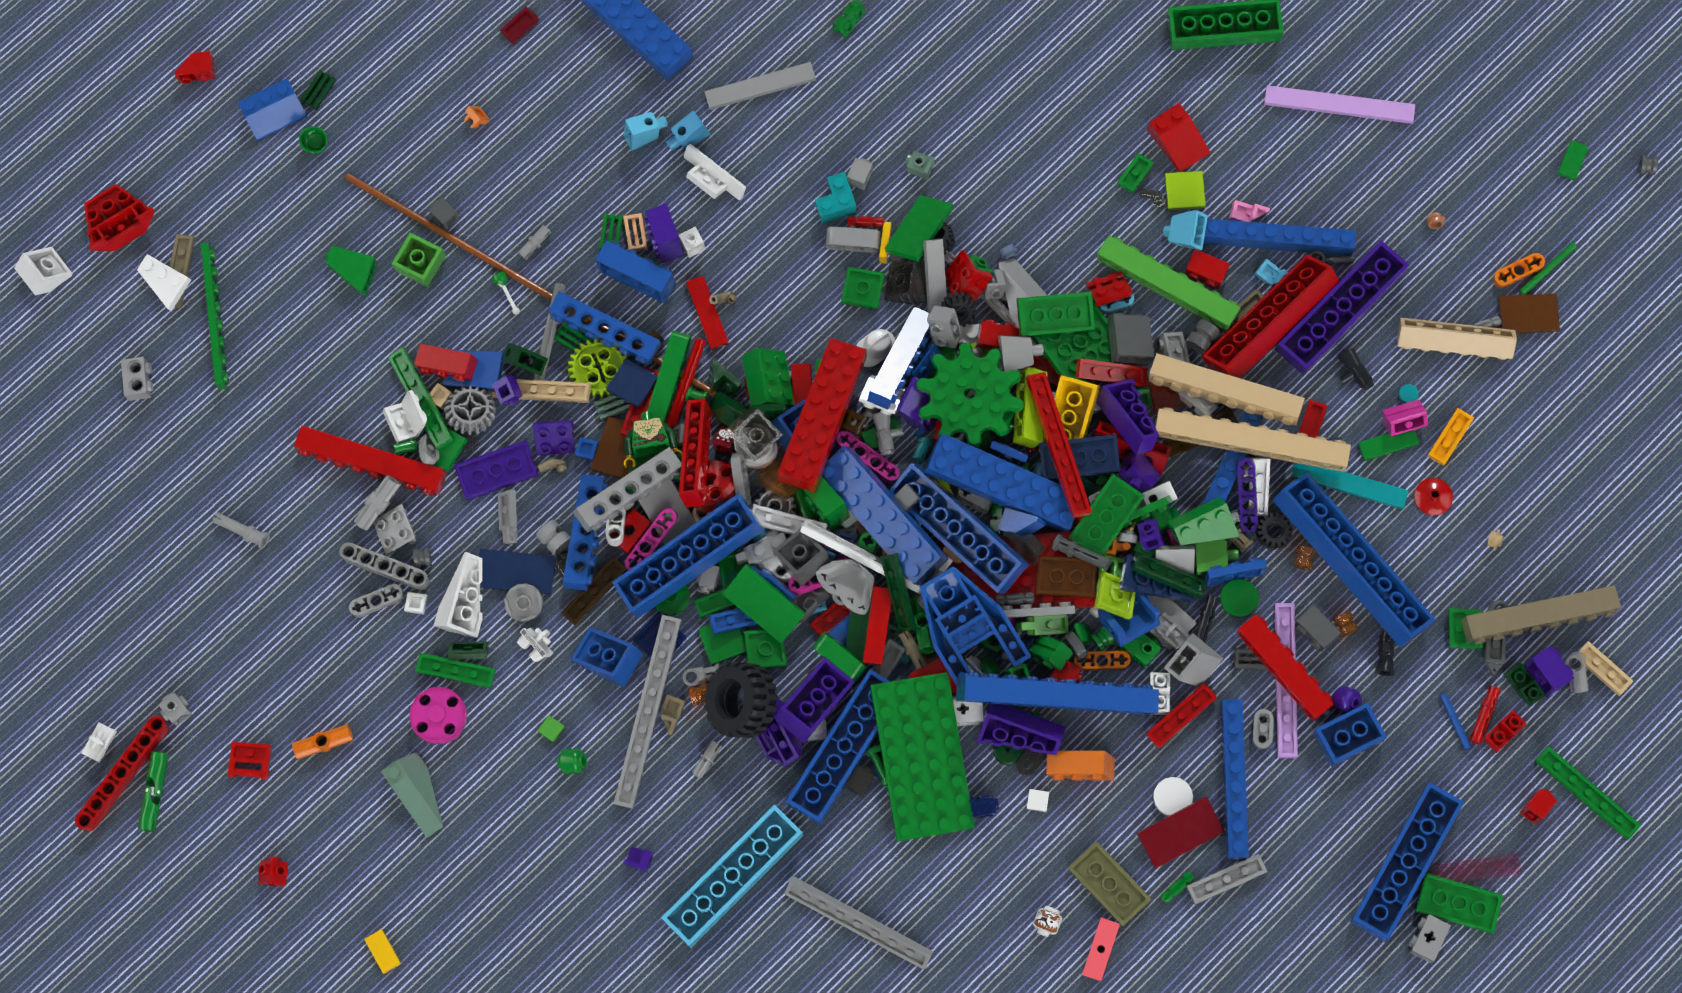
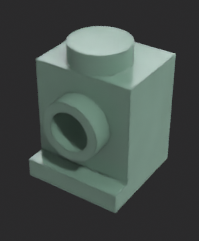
M914 151L912 155L908 154L905 161L907 172L928 180L935 165V157H929L917 151Z

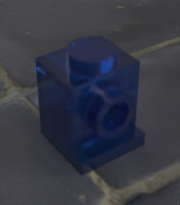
M983 795L974 800L973 797H969L973 819L996 816V810H999L997 798H989V795Z

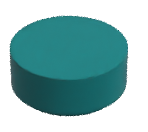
M1407 384L1402 386L1398 396L1400 401L1405 404L1417 400L1419 392L1415 386Z

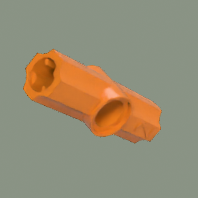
M346 724L326 732H317L314 736L292 743V748L296 759L299 760L319 752H328L331 748L354 740L349 725ZM321 738H327L324 746H319Z

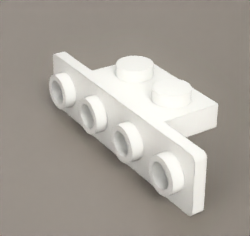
M689 144L687 146L684 158L695 166L687 173L686 177L714 199L725 190L738 200L743 198L746 186L693 145Z

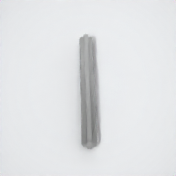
M555 284L550 307L558 292H565L566 287L564 284ZM549 313L539 355L548 358L542 376L534 374L533 380H545L558 323L551 319L552 316Z

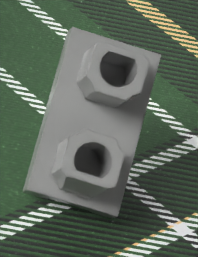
M1164 612L1159 617L1161 625L1154 628V630L1177 651L1190 635Z

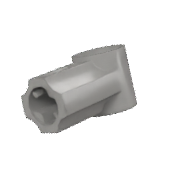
M1573 652L1565 662V665H1568L1574 673V679L1570 682V691L1573 693H1582L1589 690L1585 666L1586 657L1581 652ZM1577 658L1581 663L1580 666H1574L1571 659Z

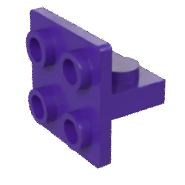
M573 421L533 423L537 455L575 452Z

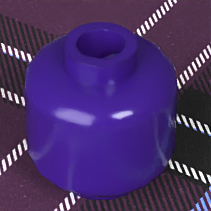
M1341 686L1335 690L1332 696L1333 706L1339 711L1348 713L1361 706V694L1354 688Z

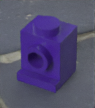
M506 375L492 383L500 404L513 406L519 403V398L523 395L517 383V376Z
M1146 518L1142 520V523L1137 524L1140 541L1145 551L1164 546L1161 529L1156 519Z

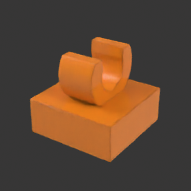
M469 106L465 110L468 114L464 119L465 122L473 120L470 128L476 129L480 124L486 125L490 120L479 106Z

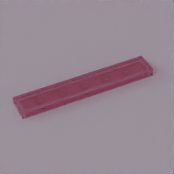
M1518 854L1431 865L1426 873L1457 882H1467L1521 874Z

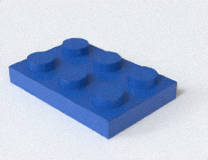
M1253 558L1248 560V563L1233 562L1228 567L1223 568L1221 565L1213 566L1207 571L1204 579L1205 585L1208 587L1228 583L1235 579L1262 576L1267 567L1266 560Z

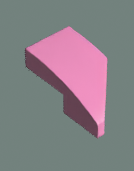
M1235 200L1232 204L1229 219L1252 222L1269 212L1270 208L1259 204L1252 206Z

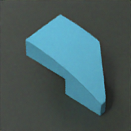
M1265 259L1254 275L1268 285H1276L1288 272L1285 269H1279L1271 261Z

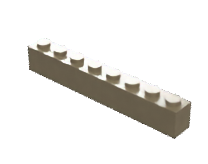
M1614 585L1468 615L1461 620L1467 643L1481 644L1490 638H1493L1494 641L1505 638L1504 635L1519 636L1523 634V631L1530 630V633L1541 631L1543 627H1549V629L1560 627L1562 623L1573 625L1581 619L1592 621L1601 615L1611 617L1616 615V611L1621 608V604Z

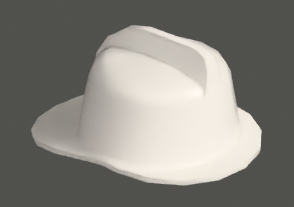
M876 329L857 343L856 346L865 348L867 351L864 367H873L888 356L895 343L893 334L884 329Z

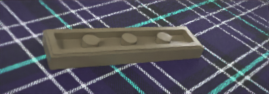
M176 234L169 267L188 277L196 238L194 236ZM185 291L174 307L182 308Z

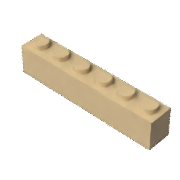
M1400 318L1397 334L1398 347L1404 349L1416 348L1422 351L1453 352L1464 356L1471 354L1482 358L1489 356L1497 357L1501 360L1513 359L1517 341L1515 330Z

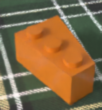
M1058 751L1056 755L1047 754L1046 774L1052 777V780L1064 781V778L1074 781H1083V779L1114 781L1115 758L1106 751Z

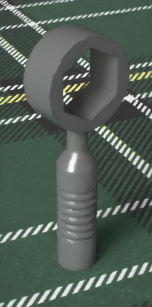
M1317 250L1309 255L1311 257L1320 256L1322 262H1331L1332 264L1354 263V256H1332L1325 258V255Z

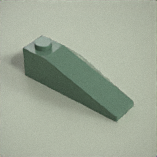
M418 752L396 760L381 771L426 838H429L443 828L429 769Z

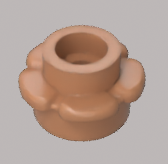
M1438 212L1431 213L1426 218L1429 228H1442L1445 217L1441 216Z

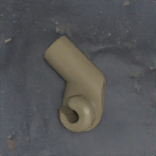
M550 458L538 464V468L542 473L551 468H557L558 473H565L567 471V463L564 460Z

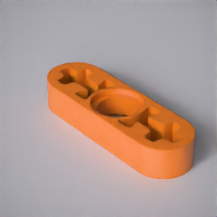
M1533 253L1499 269L1493 277V282L1499 288H1505L1539 272L1545 265V258L1539 253ZM1533 259L1535 261L1539 260L1540 263L1538 264V266L1534 264L1531 265L1530 268H1528V265L1532 263ZM1514 267H1522L1524 269V274H1516L1514 272ZM1510 272V276L1506 278L1505 282L1503 280H1498L1500 275L1502 277H1505Z
M1125 651L1087 652L1088 656L1084 657V659L1091 660V656H1094V666H1091V662H1086L1085 666H1081V663L1077 662L1078 659L1074 658V664L1082 667L1081 671L1124 670L1128 668L1131 662L1130 655ZM1110 655L1114 656L1113 660H1117L1120 656H1123V658L1127 659V661L1124 662V665H1120L1119 661H1114V666H1110ZM1099 656L1107 658L1108 663L1105 666L1098 665L1096 659Z

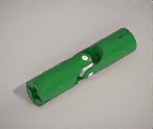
M151 752L138 830L155 832L169 754Z

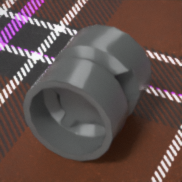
M1200 319L1194 328L1195 332L1190 333L1185 343L1190 349L1203 355L1210 349V342L1217 339L1220 331L1214 324Z

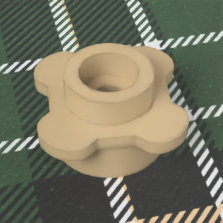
M1499 529L1497 532L1491 531L1488 539V546L1494 547L1493 551H1496L1497 546L1501 547L1503 542V536Z

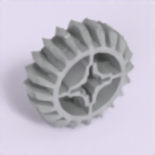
M471 385L468 389L462 386L461 391L455 389L454 394H450L449 400L445 402L444 412L446 413V420H449L450 426H454L455 431L461 429L462 434L468 431V434L471 435L472 431H475L478 435L479 429L485 432L486 426L490 427L491 421L495 419V401L492 400L490 394L486 395L485 389L480 392L478 386L475 389H472ZM470 405H471V409H472L471 415H469V411H468Z

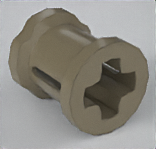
M1238 529L1240 537L1229 538L1228 542L1237 546L1240 549V553L1243 554L1254 541L1249 540L1241 533L1242 530Z

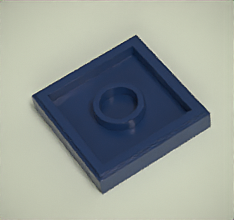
M625 359L606 387V391L639 409L656 384L658 376Z

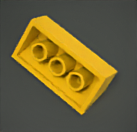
M1061 375L1054 400L1067 439L1086 438L1101 386Z

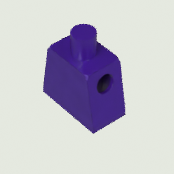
M1133 451L1123 458L1120 478L1139 492L1143 493L1149 490L1161 477V474L1143 454L1136 455Z

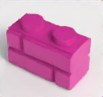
M1420 400L1382 410L1383 423L1391 437L1428 426L1427 412Z

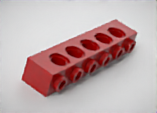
M705 398L688 400L686 406L679 496L686 508L705 505L712 411Z

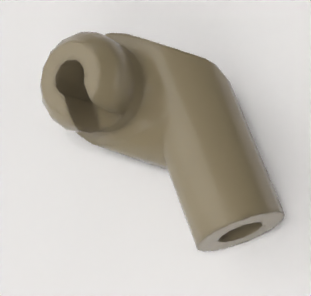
M726 291L711 295L710 303L720 304L728 302L733 304L737 297L734 295V292Z

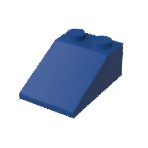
M589 627L570 660L612 683L625 687L643 653L629 642Z

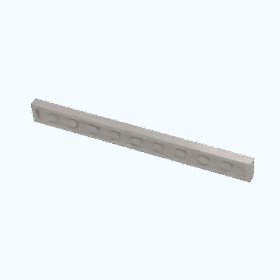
M662 615L614 805L634 809L682 622L681 619Z

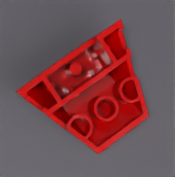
M117 184L111 186L84 203L86 222L88 223L87 234L90 240L89 249L91 251L118 250L147 232L155 210L146 206L141 200L136 199Z

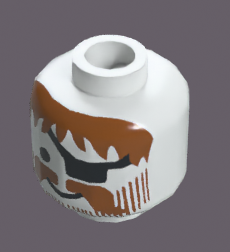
M1049 906L1040 908L1033 922V926L1038 929L1037 933L1048 937L1049 934H1057L1062 922V917L1059 915L1060 911Z

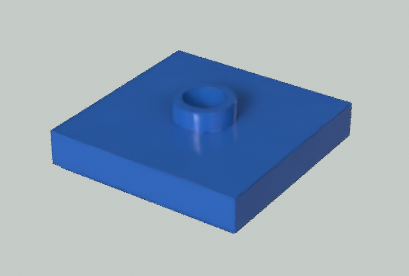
M993 441L990 448L1003 453V457L1012 461L1014 458L1025 463L1030 461V454L1002 442Z

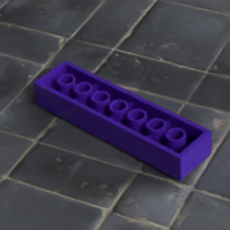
M1381 240L1278 344L1276 351L1304 376L1407 272L1409 264Z

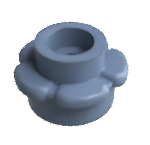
M1013 244L1000 250V257L1006 260L1015 257L1017 248Z

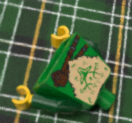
M643 412L641 420L633 423V428L628 431L624 439L625 455H627L624 466L627 468V462L632 460L633 468H635L636 461L633 459V455L636 458L659 454L669 447L672 448L674 453H680L682 459V451L678 450L679 443L675 431L667 423H662L661 418H652L651 412Z

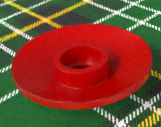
M1428 478L1420 482L1416 487L1414 500L1417 507L1423 513L1437 516L1445 513L1451 507L1453 493L1445 481L1438 478ZM1436 492L1438 494V497H1432L1431 493Z

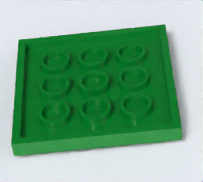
M1093 299L1095 330L1030 336L1036 344L1043 345L1044 356L1059 377L1063 375L1088 382L1089 379L1075 378L1077 359L1112 363L1108 320L1101 310L1096 307Z

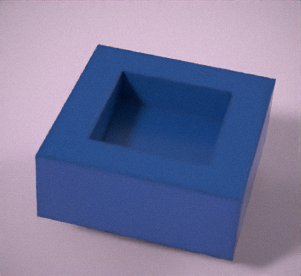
M580 437L575 457L593 461L599 445L598 441Z

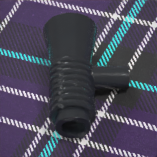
M1354 348L1346 351L1338 358L1350 370L1340 378L1343 384L1354 378L1360 388H1363L1365 391L1375 385L1373 383L1374 379H1372L1365 366L1360 362Z
M1385 630L1379 635V658L1375 673L1382 676L1394 675L1393 657L1395 641Z

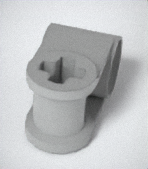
M958 489L957 499L961 503L981 513H988L993 502L970 492L967 496H964L965 490Z

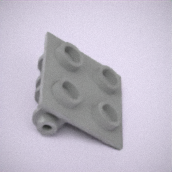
M403 504L380 516L373 523L386 555L408 542L409 544L417 542V536L414 534L413 526L410 524L411 521L408 519L407 511L404 509Z

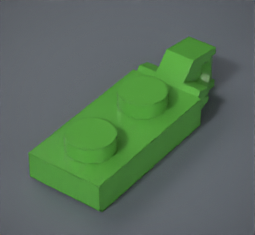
M1068 615L1026 617V622L1016 623V631L1027 630V635L1069 633Z

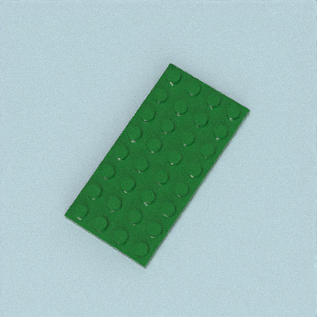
M948 672L870 685L896 841L975 828Z

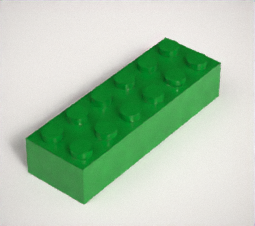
M1252 0L1169 7L1167 13L1171 50L1281 42L1284 33L1280 0Z

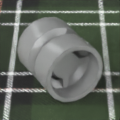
M550 520L540 528L536 537L543 544H548L547 549L554 556H557L569 546L570 536L565 531H561V526L555 520Z

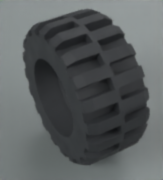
M732 662L720 666L715 671L716 673H713L710 677L711 681L706 686L707 693L704 694V700H706L704 708L708 713L706 715L708 721L712 722L711 726L719 734L726 737L753 738L760 735L769 727L768 723L773 721V714L777 710L776 701H778V695L775 694L777 689L776 685L772 683L771 675L767 674V670L752 663ZM742 687L744 692V705L741 712L739 713L737 706L738 693Z

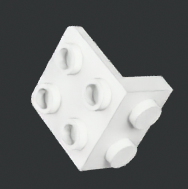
M412 390L407 391L400 404L386 407L382 411L397 443L406 442L410 438L412 440L418 438L427 422V416L419 405V398Z

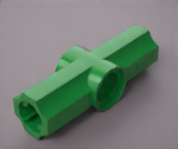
M916 595L910 599L917 627L916 634L920 653L930 654L935 649L933 648L926 613L917 603L920 595ZM921 623H927L925 626H919Z

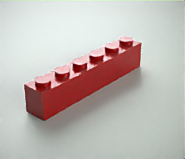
M1255 614L1239 627L1236 633L1310 720L1314 722L1333 706L1332 697L1326 691L1323 692L1318 687L1320 686L1319 682L1313 676L1310 677L1306 673V667L1300 661L1297 662L1293 658V652L1287 646L1284 647L1281 644L1278 634L1268 629L1265 619Z

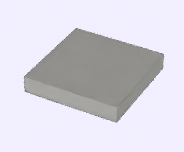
M1194 545L1161 546L1155 548V559L1194 575Z

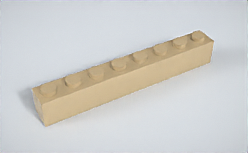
M1157 353L1149 373V381L1156 386L1163 385L1176 392L1183 391L1193 397L1206 398L1210 402H1219L1229 408H1239L1249 414H1258L1269 420L1281 421L1285 425H1297L1305 399Z

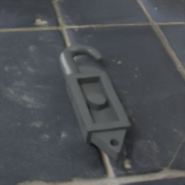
M1495 600L1488 606L1487 612L1495 610L1498 606L1507 608L1509 605L1505 601ZM1504 635L1505 638L1500 640L1486 639L1484 645V664L1487 665L1492 676L1505 664L1506 635Z

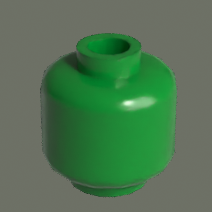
M579 748L563 749L560 756L557 757V766L564 774H579L587 766V756Z

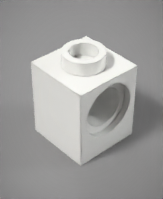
M696 227L679 234L680 243L688 258L705 250L704 242Z

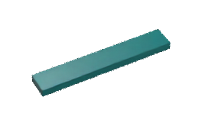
M1299 463L1294 464L1291 478L1298 479L1308 472L1319 486L1398 509H1404L1409 490L1347 472Z

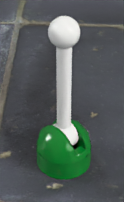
M503 271L491 277L493 283L497 287L503 288L513 308V314H519L520 310L515 306L505 286L508 282L506 273Z

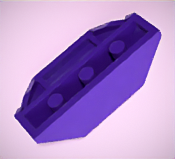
M780 699L776 701L777 710L773 714L774 717L785 704ZM775 719L768 723L769 727L765 731L755 736L765 757L784 767L801 757L802 741Z

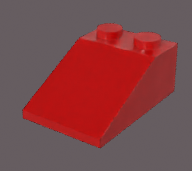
M1177 103L1149 122L1148 133L1178 172L1185 171L1210 154V150L1194 122L1180 103Z

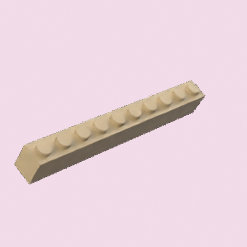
M1171 408L1159 409L1155 424L1159 434L1158 437L1341 472H1345L1348 466L1351 445L1341 440L1333 442L1328 441L1325 437L1318 436L1312 438L1304 433L1291 434L1283 429H1278L1277 431L1269 430L1270 428L1267 426L1254 427L1246 422L1232 423L1231 420L1225 418L1217 420L1212 419L1209 415L1195 416L1188 411H1182V413L1174 412Z

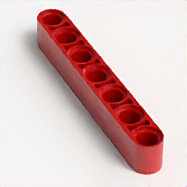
M153 716L147 721L77 814L75 824L78 828L91 832L99 825L150 757L151 752L156 749L168 733L170 726L164 718ZM162 722V727L159 730H155L156 723ZM150 737V743L147 746H143L144 739ZM138 753V759L131 762L132 755ZM126 769V775L119 778L120 771ZM114 785V791L111 794H107L108 787ZM101 801V808L99 810H95L96 803ZM89 817V824L87 826H83L84 819Z

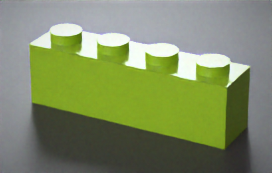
M1026 367L1019 371L1021 373V380L1017 383L1016 398L1023 400L1024 408L1019 412H1015L1013 443L1034 448L1043 443L1045 437L1026 377L1045 371Z

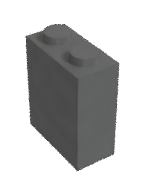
M1113 314L1107 323L1112 363L1148 366L1154 358L1150 317L1139 314Z

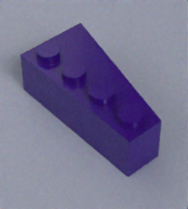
M990 704L976 743L984 744V742L993 743V746L1001 747V745L1013 746V749L1028 748L1032 752L1056 755L1066 727L1007 705Z

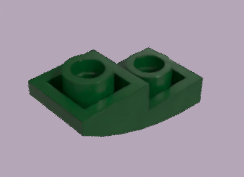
M1521 663L1516 664L1503 674L1529 707L1546 696L1536 680L1530 677Z

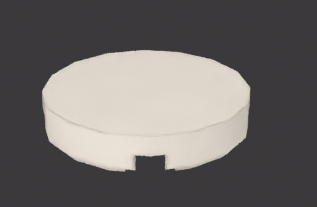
M1170 777L1158 783L1154 790L1153 799L1158 811L1165 816H1169L1192 804L1193 794L1187 782L1180 778Z

